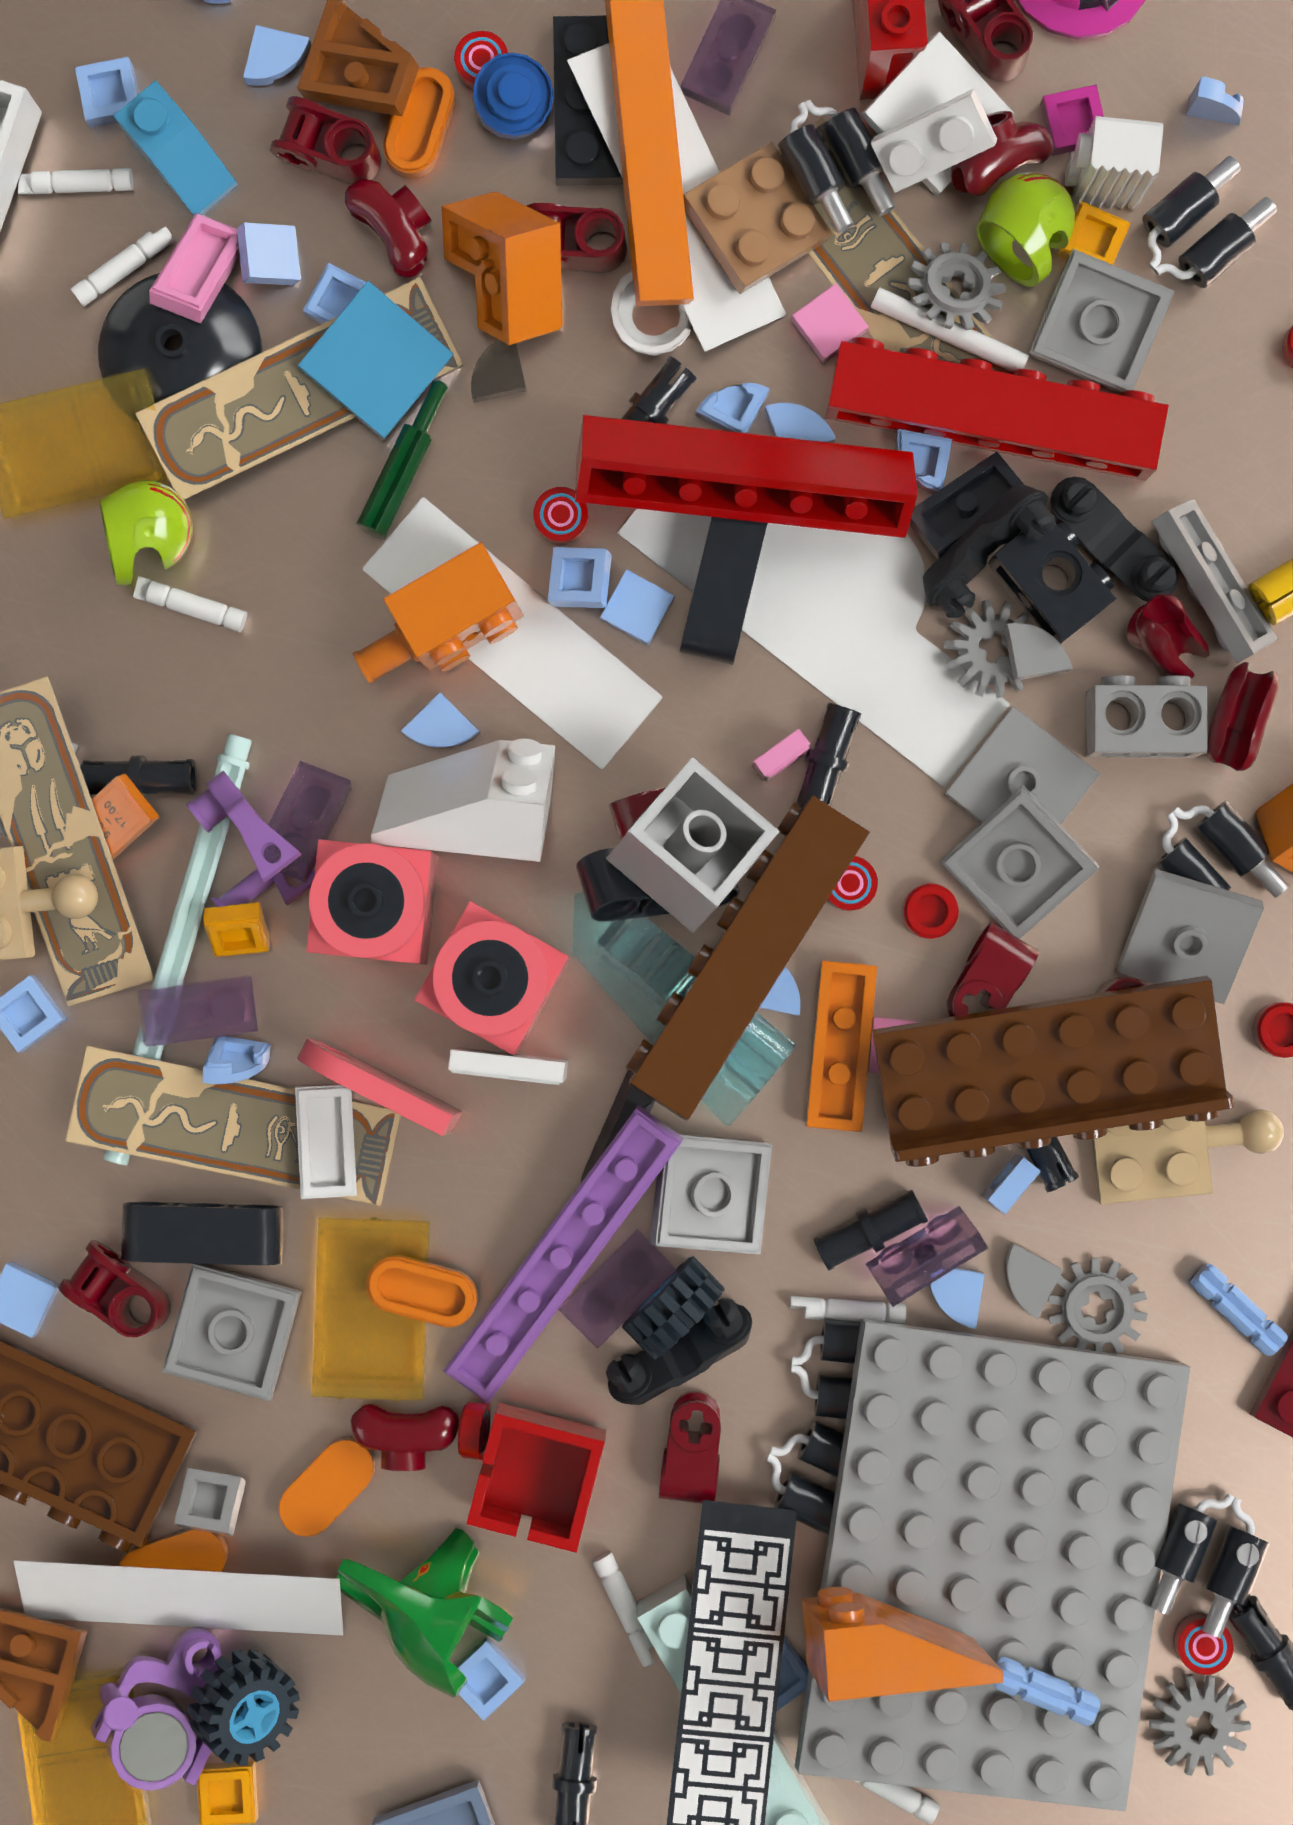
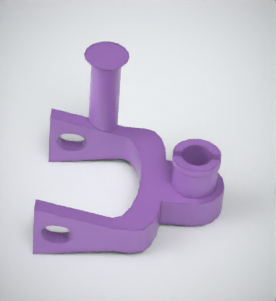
M224 770L206 783L209 789L192 802L189 801L186 804L208 833L213 830V827L229 816L239 829L257 867L255 871L221 897H211L217 907L248 904L274 883H276L287 906L310 889L315 871L299 858L302 854L264 822ZM291 870H298L303 877V881L298 887H291L286 881V875Z

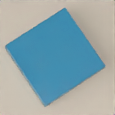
M367 281L298 364V369L384 440L450 361L454 353L370 281Z

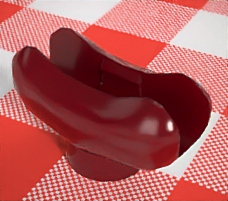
M998 111L986 115L997 137V142L994 147L951 166L950 177L952 185L958 191L982 196L1008 172L1027 164H1043L1054 149L1052 137L1046 128L1029 121L1015 123L1013 114L1010 111Z
M362 179L350 185L345 191V204L351 216L370 226L386 246L389 261L393 266L394 272L399 276L408 278L416 276L426 265L429 252L426 242L419 233L420 230L432 222L424 207L406 185L393 195H390L375 180Z
M1155 595L1145 605L1139 607L1129 621L1127 628L1128 642L1134 647L1145 650L1152 661L1168 676H1188L1190 680L1195 677L1194 672L1179 658L1181 654L1189 653L1204 658L1209 656L1208 644L1189 619L1183 603L1174 595Z
M1249 662L1239 664L1229 674L1217 706L1213 711L1207 737L1206 754L1209 760L1213 763L1225 764L1236 771H1245L1255 762L1279 691L1280 680L1276 672L1253 673L1248 669Z
M367 1404L357 1410L350 1420V1430L353 1439L364 1449L382 1451L381 1468L390 1471H419L426 1469V1452L447 1449L453 1443L459 1428L458 1415L446 1406H440L425 1413L401 1414L388 1412L373 1404Z

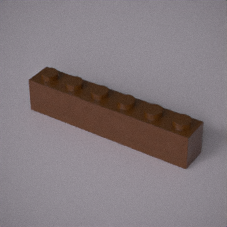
M814 795L803 807L795 802L792 804L777 827L780 831L779 833L784 835V838L776 851L772 854L764 850L746 877L755 883L744 901L734 896L716 925L725 930L713 949L703 944L686 972L695 977L683 996L674 991L657 1016L656 1020L664 1025L663 1029L653 1044L643 1039L625 1067L634 1073L628 1082L630 1086L683 1120H689L870 833V831Z

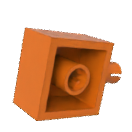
M481 541L383 598L396 621L394 624L395 630L352 654L370 684L412 658L415 662L420 661L429 671L439 666L440 670L445 672L466 661L471 656L467 649L482 640L487 639L489 644H494L514 633L518 629L515 621L524 617V614Z

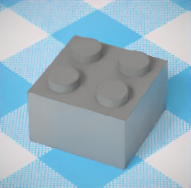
M692 757L628 830L606 859L693 933L720 905L780 831Z

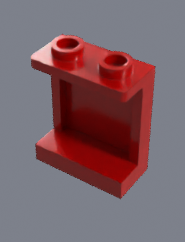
M852 0L859 100L875 99L914 57L913 52H922L926 49L928 39L925 0Z

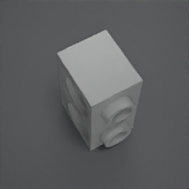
M1134 676L1101 677V685H1095L1086 691V757L1196 758L1207 753V686H1190V677L1162 676L1156 678V685H1135ZM1117 702L1128 709L1130 724L1126 730H1117L1108 723L1106 708L1109 703ZM1165 703H1174L1183 710L1185 724L1180 731L1172 730L1164 724L1161 711Z

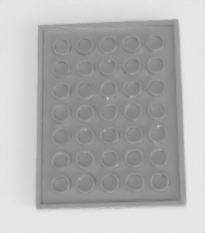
M861 1319L821 1589L828 1587L850 1588L852 1593L866 1595L973 1637L995 1663L1000 1657L1010 1658L1022 1663L1021 1666L1025 1667V1669L1032 1667L1070 1683L1069 1686L1075 1688L1078 1686L1094 1693L1099 1698L1101 1705L1094 1723L1085 1726L1070 1720L1068 1715L1060 1716L1021 1700V1696L1017 1694L1012 1696L997 1690L993 1684L829 1702L810 1671H808L794 1765L798 1774L1126 1811L1155 1610L1150 1608L1159 1586L1161 1569L1154 1565L1166 1538L1190 1366L1180 1362Z

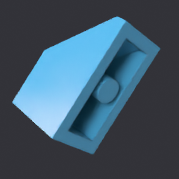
M156 80L113 115L126 138L193 216L196 213L204 215L238 186L236 180L191 120Z

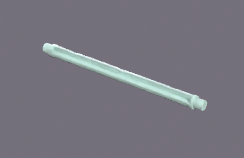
M228 734L223 754H218L216 759L218 765L214 777L224 770L240 790L245 770H248L250 763L246 761L252 740ZM229 816L213 827V830L209 833L201 824L199 826L132 1055L158 1061L161 1059L231 821ZM105 1150L103 1159L121 1165H128L130 1154Z

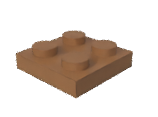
M773 142L768 143L683 195L686 214L739 294L744 293L827 242L833 234L816 207L809 205L793 173Z

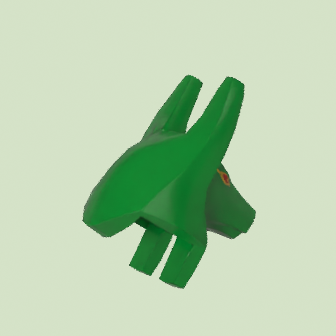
M455 1528L427 1560L413 1568L398 1582L380 1572L344 1558L337 1569L339 1574L335 1578L340 1579V1591L383 1623L395 1655L410 1672L428 1686L453 1698L458 1695L468 1680L449 1661V1658L467 1626L470 1625L500 1642L513 1622V1617L501 1607L484 1597L467 1593L471 1573L480 1552L474 1546L475 1540L461 1529Z

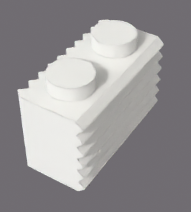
M1095 116L1089 132L1079 133L1075 152H1070L1067 160L1065 186H1073L1072 201L1076 206L1083 201L1090 205L1094 203L1098 208L1105 204L1108 209L1116 205L1119 210L1126 206L1130 211H1133L1159 172L1163 123Z

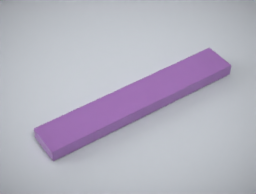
M638 1105L452 1357L443 1372L488 1404L669 1161L684 1138Z

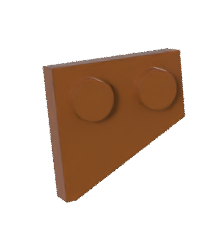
M327 0L297 89L303 98L311 101L403 116L419 65L408 51L395 41L388 40L377 26L367 18L362 19L347 6L344 0Z
M0 1607V1700L9 1709L15 1708L37 1729L34 1733L41 1740L55 1741L88 1631Z

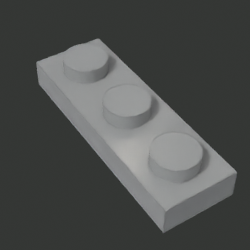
M1194 498L1152 520L1159 533V541L1162 548L1176 561L1187 580V587L1191 596L1197 603L1203 606L1215 626V633L1219 643L1225 650L1231 653L1236 663L1241 662L1278 640Z

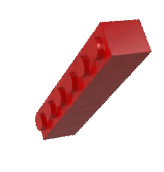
M865 337L853 338L851 343L845 341L840 343L825 419L896 433L898 429L944 437L952 439V444L993 452L997 451L998 453L1146 481L1157 470L1169 405L1154 402L1155 396L1150 393L1137 390H1126L1122 392V395L1101 392L1099 384L1086 380H1070L1065 385L1046 381L1047 376L1044 373L1030 369L1014 370L1013 374L994 371L992 370V364L979 359L965 358L961 359L959 364L938 360L937 353L922 348H908L905 353L886 350L882 342Z
M583 415L576 457L575 502L906 538L918 496L913 452Z

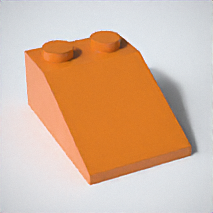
M828 1587L819 1590L818 1597L802 1598L807 1668L829 1702L1003 1683V1671L973 1637L866 1595L852 1593V1589L846 1587Z

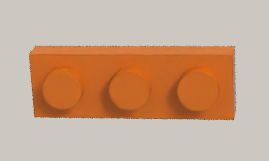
M820 961L806 1127L862 1132L877 966Z

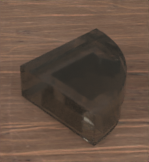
M497 340L482 353L475 365L471 379L473 403L527 391L516 343L508 345Z

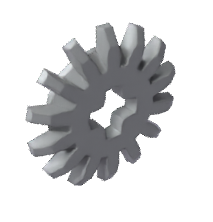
M948 242L940 243L941 255L938 257L929 247L922 251L927 266L914 260L911 269L921 279L909 278L908 287L915 291L925 292L913 297L912 302L915 306L933 304L926 313L928 320L931 321L941 311L946 312L945 328L951 329L954 325L955 315H958L963 327L966 330H972L975 326L971 314L978 321L987 324L991 321L992 317L985 309L1000 311L1003 302L991 296L1004 293L1006 291L1005 284L991 282V279L1000 274L1001 270L998 265L989 269L986 268L983 262L988 255L985 252L981 251L977 257L968 254L969 244L961 243L959 252H951ZM952 277H959L962 279V287L969 289L970 292H962L960 298H953L950 296V288L943 286L942 283H950Z
M989 599L982 601L984 615L979 616L972 608L966 607L965 615L970 622L964 625L952 621L949 628L959 633L960 637L959 640L944 641V649L958 650V657L947 661L946 664L949 670L962 665L966 672L957 681L962 687L971 678L979 681L975 695L983 697L987 685L991 684L995 687L996 698H1003L1004 683L1010 681L1016 692H1019L1024 688L1021 680L1014 681L1009 655L1007 657L999 656L995 663H990L986 661L987 651L979 648L980 640L989 641L995 633L1003 636L1002 646L1008 648L1004 627L1009 623H1024L1029 618V614L1024 611L1015 621L1009 618L1011 603L1007 601L1003 602L1000 615L994 614Z
M1091 1258L1090 1273L1084 1274L1078 1262L1071 1264L1076 1280L1070 1283L1060 1276L1057 1284L1066 1290L1064 1296L1050 1295L1048 1298V1303L1062 1306V1312L1048 1317L1050 1325L1065 1322L1067 1327L1058 1337L1061 1343L1064 1344L1074 1335L1078 1338L1076 1344L1078 1349H1085L1087 1343L1094 1344L1095 1351L1104 1352V1344L1111 1343L1117 1354H1120L1125 1349L1119 1337L1125 1333L1136 1341L1141 1334L1130 1327L1132 1319L1146 1321L1148 1313L1134 1310L1135 1302L1147 1299L1145 1291L1130 1293L1128 1287L1138 1279L1132 1272L1121 1280L1118 1279L1116 1275L1121 1264L1116 1261L1112 1262L1106 1273L1100 1272V1258ZM1093 1292H1098L1102 1300L1110 1299L1112 1302V1308L1104 1312L1105 1321L1101 1323H1096L1091 1315L1083 1316L1081 1307L1089 1304V1294Z
M1193 1674L1185 1675L1187 1690L1180 1693L1171 1682L1166 1686V1689L1173 1696L1172 1701L1167 1704L1156 1698L1153 1703L1154 1707L1165 1713L1163 1719H1149V1728L1162 1730L1165 1736L1153 1741L1156 1750L1172 1747L1173 1751L1165 1759L1169 1766L1172 1767L1184 1757L1187 1759L1184 1773L1192 1776L1198 1761H1203L1206 1775L1212 1776L1214 1775L1213 1758L1219 1756L1228 1768L1234 1765V1762L1225 1751L1228 1746L1245 1751L1246 1743L1235 1738L1234 1733L1251 1730L1250 1721H1235V1716L1240 1714L1247 1706L1243 1699L1232 1705L1228 1703L1234 1687L1229 1683L1225 1685L1220 1693L1214 1691L1215 1676L1207 1675L1204 1688H1197ZM1203 1711L1211 1713L1209 1722L1215 1728L1212 1736L1202 1734L1198 1741L1192 1740V1729L1186 1724L1189 1716L1199 1718Z

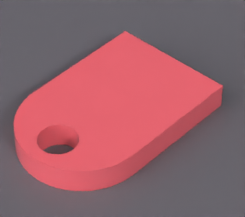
M308 1037L297 1057L300 1062L321 1075L441 1136L453 1131L463 1112L340 1049Z

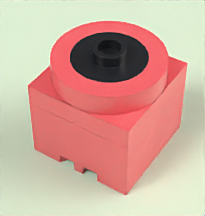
M318 839L315 875L309 893L310 922L306 952L427 965L439 856L428 850Z
M469 901L449 939L440 949L434 966L414 1000L511 1055H516L519 1053L572 957Z

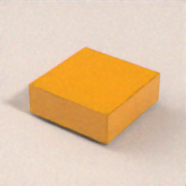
M1081 201L1075 212V227L1072 237L1065 248L1058 250L1056 256L1067 260L1070 251L1076 249L1113 265L1131 222Z
M260 902L204 908V927L215 957L269 951L270 935Z
M248 1761L247 1765L240 1766L236 1762L231 1764L226 1762L205 1764L197 1781L200 1825L256 1823L259 1815L255 1761Z

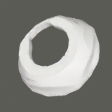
M632 271L620 279L613 293L610 313L613 325L624 343L635 352L655 356L673 351L686 340L691 329L690 320L683 305H678L680 319L677 327L656 336L645 335L639 331L632 319L633 308L636 305Z

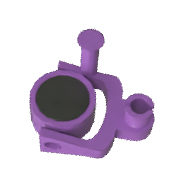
M197 1627L183 1632L176 1640L166 1661L149 1656L132 1658L126 1664L117 1683H106L100 1688L99 1698L103 1707L90 1727L91 1732L96 1740L107 1743V1753L119 1777L134 1788L147 1791L162 1789L178 1781L181 1777L186 1782L195 1786L211 1753V1750L199 1738L196 1740L195 1732L191 1729L190 1721L182 1707L169 1697L156 1694L137 1696L133 1699L127 1697L131 1688L137 1683L151 1682L166 1685L193 1698L190 1694L194 1685L203 1688L206 1684L200 1675L206 1668L214 1674L218 1670L214 1661L221 1657V1646L216 1637L207 1629ZM207 1648L206 1655L201 1660L192 1661L196 1651Z

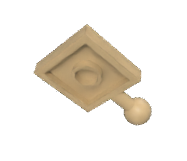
M23 846L0 848V960L35 956L31 912L57 910L63 916L71 919H80L89 915L95 909L98 902V892L94 883L83 875L72 874L60 879L54 888L28 890Z
M1258 1109L1247 1113L1240 1123L1205 1126V1121H1187L1185 1116L1164 1119L1161 1127L1152 1130H1131L1129 1125L1108 1128L1105 1136L1092 1139L1099 1203L1102 1205L1212 1194L1213 1187L1208 1148L1244 1145L1245 1148L1254 1153L1265 1154L1272 1152L1282 1142L1284 1136L1282 1122L1274 1113Z

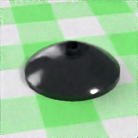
M160 273L137 282L127 289L113 304L100 332L98 343L99 368L111 397L134 421L140 424L135 413L263 352L262 337L255 317L245 301L227 284L224 283L202 323L150 304L149 290ZM170 336H182L183 342L180 348L175 351L165 349V342Z

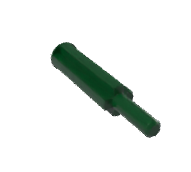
M440 380L433 381L412 426L409 424L403 425L361 515L355 523L360 529L372 536L386 538V534L432 441L431 436L427 432L448 390L444 382Z

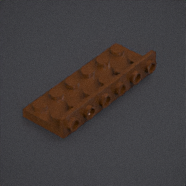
M1207 975L872 1030L890 1148L896 1162L906 1161V1165L912 1167L931 1165L940 1160V1155L961 1152L963 1157H983L994 1153L996 1146L1017 1143L1019 1148H1039L1050 1144L1052 1137L1073 1134L1075 1139L1080 1140L1095 1139L1105 1136L1108 1128L1129 1125V1129L1136 1131L1152 1130L1161 1127L1163 1120L1185 1116L1187 1121H1208L1219 1117L1220 1110L1234 1108L1233 1096L1226 1090L1212 980Z
M0 1341V1495L25 1506L30 1497L51 1506L46 1516L74 1529L78 1528L81 1520L101 1529L97 1538L99 1541L128 1553L132 1544L144 1547L150 1538L148 1534L198 1432Z

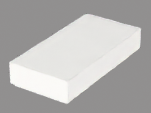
M340 1084L295 1087L301 1199L357 1196L352 1091Z

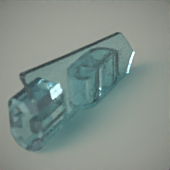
M584 892L574 894L572 954L653 1044L664 1027L662 1023L656 1020L660 1011L674 991L683 996L695 978L686 972L695 957L647 917L607 922L593 920ZM756 1012L702 1100L724 1125H731L785 1062L796 1047V1044Z

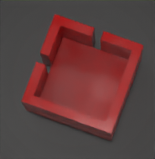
M499 1402L493 1418L482 1461L483 1464L478 1476L466 1524L516 1537L521 1515L530 1516L532 1520L527 1537L528 1541L577 1553L605 1445L606 1430Z

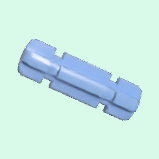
M1206 1264L1199 1269L1190 1282L1191 1286L1207 1300L1212 1299L1211 1305L1240 1333L1246 1337L1250 1335L1249 1341L1263 1354L1272 1356L1279 1351L1287 1341V1334L1274 1321L1270 1319L1266 1321L1267 1315L1235 1284H1227L1228 1278L1216 1266Z
M1000 1657L996 1661V1664L1003 1671V1683L993 1684L997 1690L1012 1696L1017 1694L1021 1696V1700L1060 1716L1068 1715L1070 1720L1082 1725L1089 1726L1094 1723L1101 1705L1099 1698L1094 1693L1078 1686L1075 1688L1069 1686L1070 1683L1032 1667L1025 1669V1667L1021 1666L1022 1663L1007 1657Z

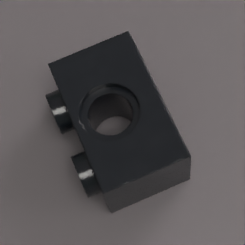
M1057 519L1051 531L1042 528L1046 535L1042 539L1027 540L1025 534L1021 532L997 551L987 564L1036 625L1050 633L1062 644L1117 598L1110 591L1114 585L1108 574L1097 563L1092 562L1088 564L1075 548L1079 545V542L1073 531L1065 522ZM1047 565L1061 567L1068 576L1067 589L1054 590L1048 587L1043 580V568Z

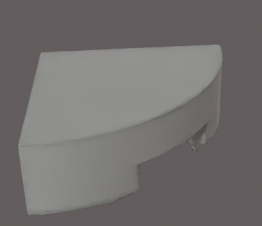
M1009 623L1004 627L1014 681L1064 673L1072 669L1065 649L1050 633L1037 626L1025 623Z
M1011 1242L1005 1261L1008 1285L1017 1303L1031 1316L1038 1319L1063 1270Z

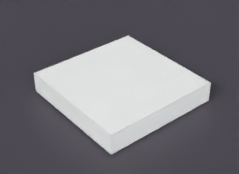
M939 31L929 39L926 49L922 52H917L860 116L879 135L973 88L986 115L998 111H1010L1012 114L1014 112ZM951 167L922 180L934 195L941 193L951 182Z
M459 1047L450 1051L448 1070H451V1073L560 1085L567 1077L568 1060L521 1054L511 1055L504 1052Z

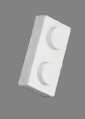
M973 88L874 136L871 145L896 193L994 147L997 137Z

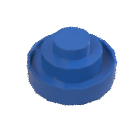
M511 52L497 55L483 65L475 78L472 101L476 116L487 130L498 137L514 140L528 137L543 126L552 109L554 92L551 79L540 63L528 55Z

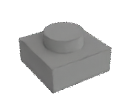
M187 1468L174 1524L182 1528L233 1536L246 1480L239 1476Z

